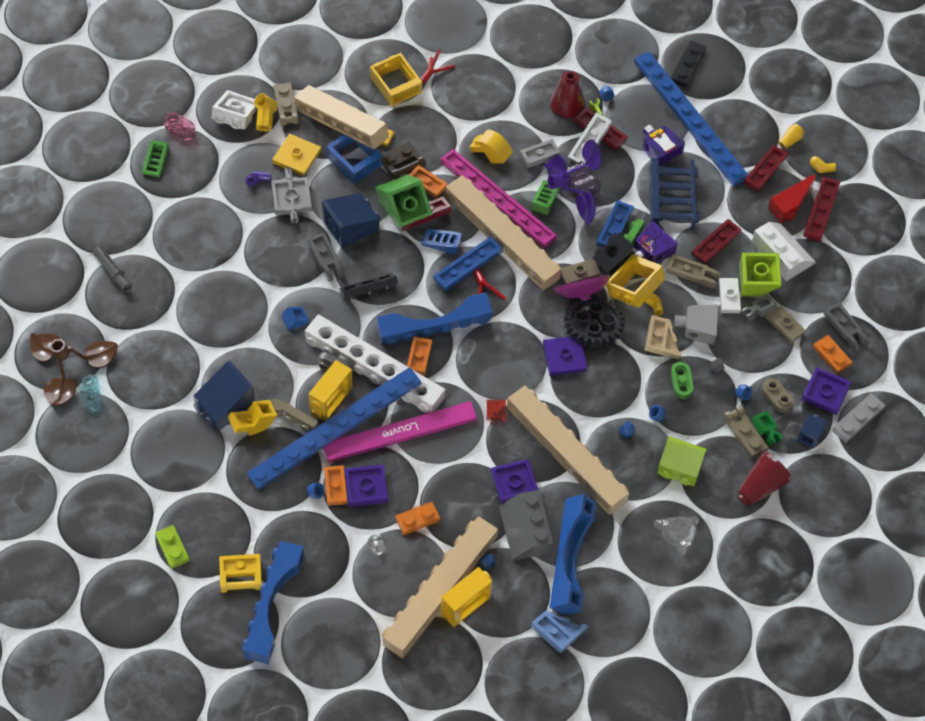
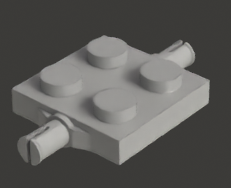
M288 168L284 170L286 178L271 181L275 215L290 214L291 222L294 223L295 217V223L299 221L297 213L312 211L308 177H293L292 168H289V174Z

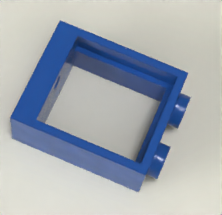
M344 134L336 141L330 142L326 147L327 158L354 184L382 166V154L377 149H372ZM353 142L369 155L354 167L338 153Z

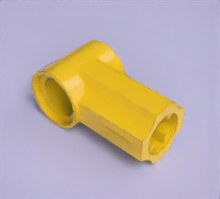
M261 93L254 100V105L258 108L256 129L268 132L271 131L273 114L277 110L278 103L266 94Z

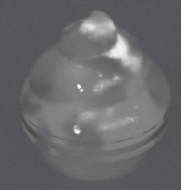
M372 535L369 537L366 547L370 553L380 555L386 550V540L380 535Z

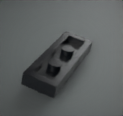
M690 40L670 77L675 84L687 87L707 46Z
M389 273L339 288L344 299L353 300L358 298L360 294L365 293V295L375 293L377 289H390L394 287V284L398 283L395 274Z

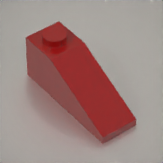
M814 174L770 198L768 210L781 224L795 218L813 188L816 178Z

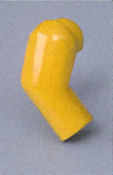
M816 156L810 159L811 167L818 173L836 172L835 163L826 164Z
M652 293L645 303L653 308L656 316H660L663 314L661 299Z

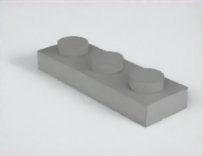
M870 393L833 427L832 432L847 443L884 410L886 405Z

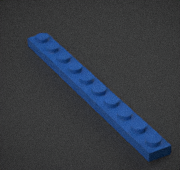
M648 51L634 58L636 66L730 184L735 186L743 182L748 173L653 55Z
M411 367L407 368L248 471V477L255 487L260 490L421 385V380Z

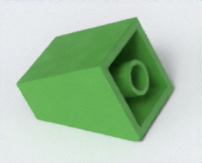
M406 175L375 187L380 205L399 228L433 215L421 179Z

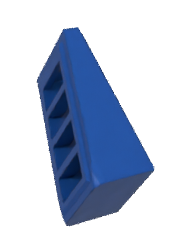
M427 229L421 245L457 255L462 242V234ZM430 235L433 236L432 241H428Z

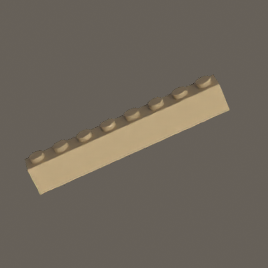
M462 175L446 186L445 197L488 238L491 236L503 248L502 252L543 291L560 279V265L556 261L551 260L548 254L543 249H540L532 238H528L519 226L513 224L508 215L503 214L495 203H491L482 191L474 187L471 180H467Z
M523 386L507 398V408L609 515L627 503L629 496L627 487L624 484H620L610 470L604 468L600 459L593 456L589 452L588 447L577 440L574 432L570 429L568 430L563 425L562 420L550 412L548 405L542 403L533 390Z
M478 516L475 521L469 522L464 535H459L454 542L453 549L451 551L448 550L444 554L442 563L432 569L430 578L427 581L424 580L418 588L419 592L409 598L404 611L397 613L393 625L386 627L383 631V646L402 659L440 612L441 596L468 576L478 563V560L482 558L496 540L498 528Z

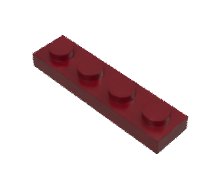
M823 176L803 237L821 242L840 181Z

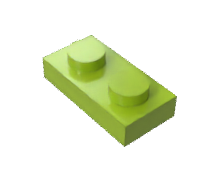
M174 525L155 532V536L171 569L190 561Z

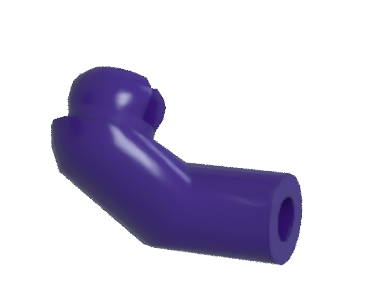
M254 171L246 177L245 182L250 187L255 186L260 181L271 182V173Z

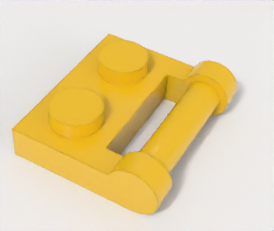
M260 554L219 556L221 593H227V590H261ZM255 576L253 581L227 582V578Z

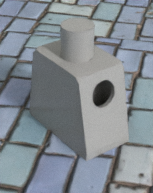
M718 305L688 306L685 316L675 315L674 327H684V337L686 339L714 345L717 336Z

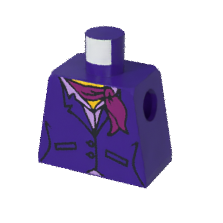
M653 221L635 240L634 248L637 252L634 255L658 264L671 257L672 254H676L678 243Z

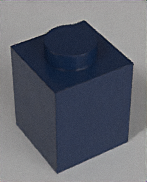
M808 414L797 441L815 448L827 421L823 420L820 416Z

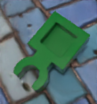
M768 411L751 418L760 435H766V441L770 446L775 442L779 443L783 439L782 435L775 430L778 426Z

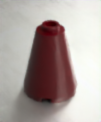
M567 71L562 74L550 98V108L554 114L556 112L561 118L571 119L584 110L585 99L578 74L573 71Z
M768 452L761 454L738 489L739 496L737 497L744 505H753L792 481L790 478L791 474L779 460L774 461L771 459L772 454Z

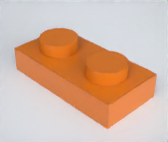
M420 165L409 174L421 179L425 192L435 199L446 189L447 183Z
M829 335L813 344L812 348L836 375L852 365L850 358Z
M413 337L407 367H411L412 370L422 376H425L432 340Z
M344 465L324 467L327 506L347 504Z
M432 501L395 516L403 536L440 521Z

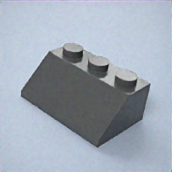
M539 490L519 493L499 506L512 561L552 553L553 541Z

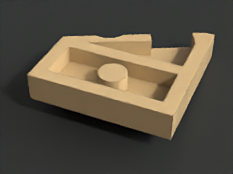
M654 315L650 317L644 350L679 360L682 353L678 351L677 339L672 331L673 327L669 319Z

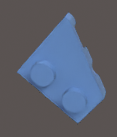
M544 611L530 626L560 654L588 628L586 624L582 623L580 626L569 622L570 619L558 617L548 611Z

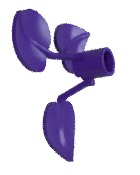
M594 139L588 140L583 146L582 157L586 161L584 164L567 171V163L561 155L554 156L549 162L544 164L550 173L547 179L550 189L561 188L562 191L580 194L576 199V207L586 225H589L595 216L596 203L594 197L589 191L583 192L579 189L567 187L570 183L568 174L588 165L591 170H597L600 167L602 161L601 152Z

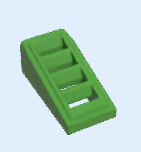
M155 140L150 141L142 174L160 178L169 153V143ZM154 150H160L162 153L154 152ZM154 155V156H158V157H161V158H160V159H156V158H152V156ZM150 162H157L159 165L150 164ZM148 167L157 169V172L149 171Z
M543 180L532 201L531 210L549 215L560 188L554 190L545 188V186H549L548 182Z

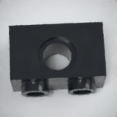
M619 232L618 234H613L604 247H599L592 258L611 277L637 250ZM614 249H617V255L615 257H610V252Z

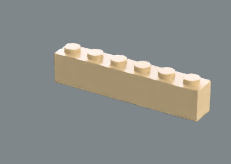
M308 85L294 96L297 111L372 149H376L389 138L385 122L317 88Z

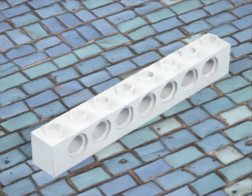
M319 314L305 330V340L309 345L316 346L323 352L349 362L353 365L355 372L367 376L375 384L383 385L409 368ZM415 372L421 380V385L401 398L407 403L416 405L424 413L436 411L445 399V389Z

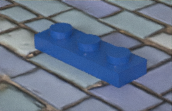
M619 200L616 201L597 240L596 246L604 247L613 234L623 233L634 206Z

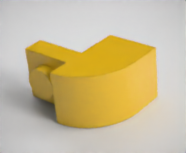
M487 130L483 135L476 136L473 143L469 146L472 152H484L491 163H504L514 152L505 138L493 130Z
M270 400L253 401L247 411L231 412L228 419L235 433L247 432L250 436L267 429L277 417V413Z

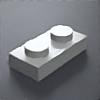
M553 139L520 150V156L527 168L549 161L561 153Z

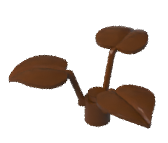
M31 333L30 348L35 359L47 362L54 355L59 364L62 377L52 378L44 387V395L52 406L62 405L68 402L76 392L75 381L72 378L65 379L62 361L69 357L70 352L84 360H88L91 367L102 368L113 360L118 344L113 341L93 342L85 348L86 356H84L71 346L67 347L64 340L56 334Z

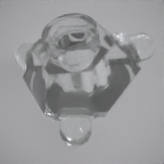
M685 516L668 517L666 520H656L654 526L660 529L664 538L678 549L680 555H685L687 552L686 547L691 544L695 535V527L699 519L697 516L687 518Z

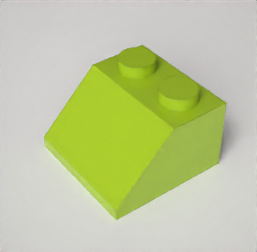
M779 253L741 254L739 264L741 296H762L781 287Z
M668 436L657 474L666 479L680 481L683 485L695 486L706 448Z

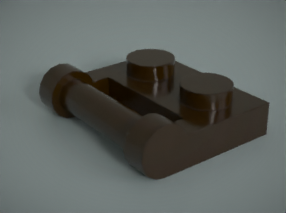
M410 141L382 154V165L393 180L414 170L418 165L421 167L426 166L424 157L420 156ZM415 160L414 162H412V163H410V164H408V165H406V166H404V167H402V168L396 170L397 168H399V167H401V166H403V165H405V164H407V163H409V162Z

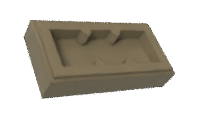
M594 259L561 268L560 276L564 285L599 277L601 273Z
M780 305L777 307V310L768 314L766 319L792 344L803 336L806 330Z

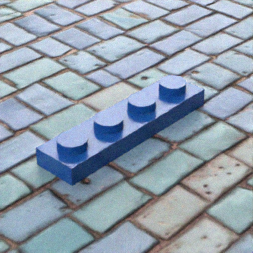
M490 236L433 275V280L446 292L472 274L474 270L479 269L501 254L503 248Z

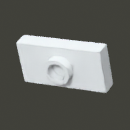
M719 278L721 313H740L738 278Z

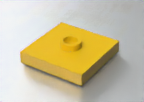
M289 134L273 157L272 163L285 169L288 168V170L292 168V172L305 177L321 152V146Z

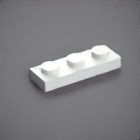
M596 113L570 152L568 159L578 165L584 164L586 162L582 157L584 144L588 140L594 139L597 145H599L610 128L612 121Z

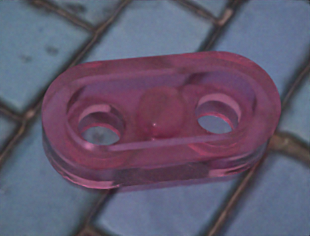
M170 112L164 116L165 128L180 138L188 140L196 135L195 124L180 114Z

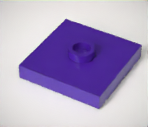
M571 337L543 340L549 376L587 372L582 342L577 344V338L571 340Z
M816 367L801 400L837 415L849 390L851 381Z
M529 459L490 468L501 504L519 493L539 490Z
M384 464L344 468L349 507L388 503Z

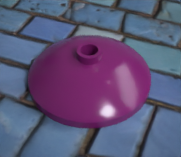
M609 275L594 277L554 288L558 295L566 298H580V301L591 299L592 294L602 290L610 280Z

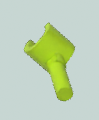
M596 99V104H593L590 100L589 109L603 116L599 107L600 100Z

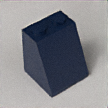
M361 193L322 201L323 223L341 249L380 229L379 222L381 218L379 214L372 210L369 200L367 198L364 199Z
M230 360L193 395L194 408L199 414L203 413L210 427L214 426L217 431L230 424L228 416L231 412L247 411L253 401H255L253 386Z

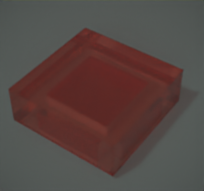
M487 400L486 420H506V400Z

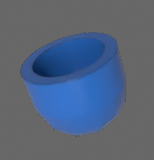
M603 86L599 91L602 101L605 102L612 100L615 96L613 89L608 86Z
M740 384L735 390L736 396L747 401L752 395V388L746 384Z
M654 405L650 409L649 417L652 420L660 422L665 419L666 411L663 407Z
M627 420L618 432L625 437H630L635 432V426Z
M321 483L310 484L307 487L308 496L313 499L322 498L324 486Z
M488 553L479 559L478 563L484 570H491L496 565V560L492 553Z

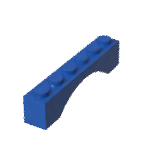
M486 292L468 296L457 309L438 318L426 320L412 319L392 313L376 317V327L381 345H393L401 340L411 341L413 337H428L440 331L446 333L458 327L467 328L471 324H485L492 318V309Z
M585 494L565 500L549 607L562 616L581 612L584 592L580 588L577 579V556L581 542L594 521L597 502Z
M280 541L278 548H274L272 554L274 561L267 568L266 577L268 579L266 584L263 583L261 586L260 595L262 597L260 602H256L254 608L256 615L254 620H250L248 626L249 637L248 639L245 638L242 644L245 659L269 665L275 648L274 637L269 626L271 604L280 588L291 577L299 573L304 557L303 546Z

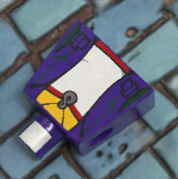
M648 125L643 129V133L646 135L643 141V149L650 160L651 158H658V165L662 166L683 154L685 141L666 126L655 130L651 125Z

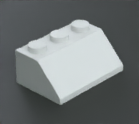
M768 222L754 231L752 244L760 253H779L780 272L786 281L815 264L813 258L780 223Z

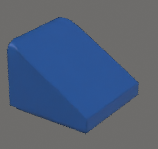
M287 307L282 314V319L288 330L310 322L303 307Z

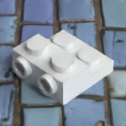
M227 90L213 106L212 119L219 124L226 123L234 129L245 130L252 121V115L258 109L254 105L255 99Z

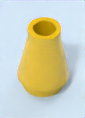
M797 124L790 125L779 141V146L787 150L791 145L803 138L804 130Z

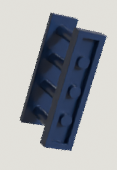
M651 158L649 166L650 223L654 221L658 225L659 221L662 220L690 221V230H694L695 224L699 223V212H696L695 178L698 176V167H695L694 160L691 159L689 168H666L658 165V158ZM659 176H689V183L662 182V180H659ZM687 190L689 191V198L662 197V195H659V191ZM662 204L690 206V213L663 212L659 210V206H662Z

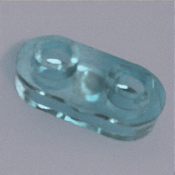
M88 374L79 381L81 402L86 411L94 412L102 405L100 386L97 377Z

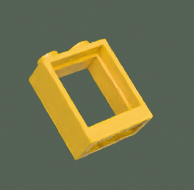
M401 53L392 55L388 59L370 66V78L391 107L422 93V81ZM400 69L409 82L390 90L381 76Z
M632 254L606 284L608 294L613 299H618L627 305L639 308L665 280V275L661 265ZM635 274L647 278L635 292L623 288Z
M335 360L309 392L310 413L314 418L326 422L353 389L352 369Z
M478 567L441 596L440 613L453 627L491 598V576Z

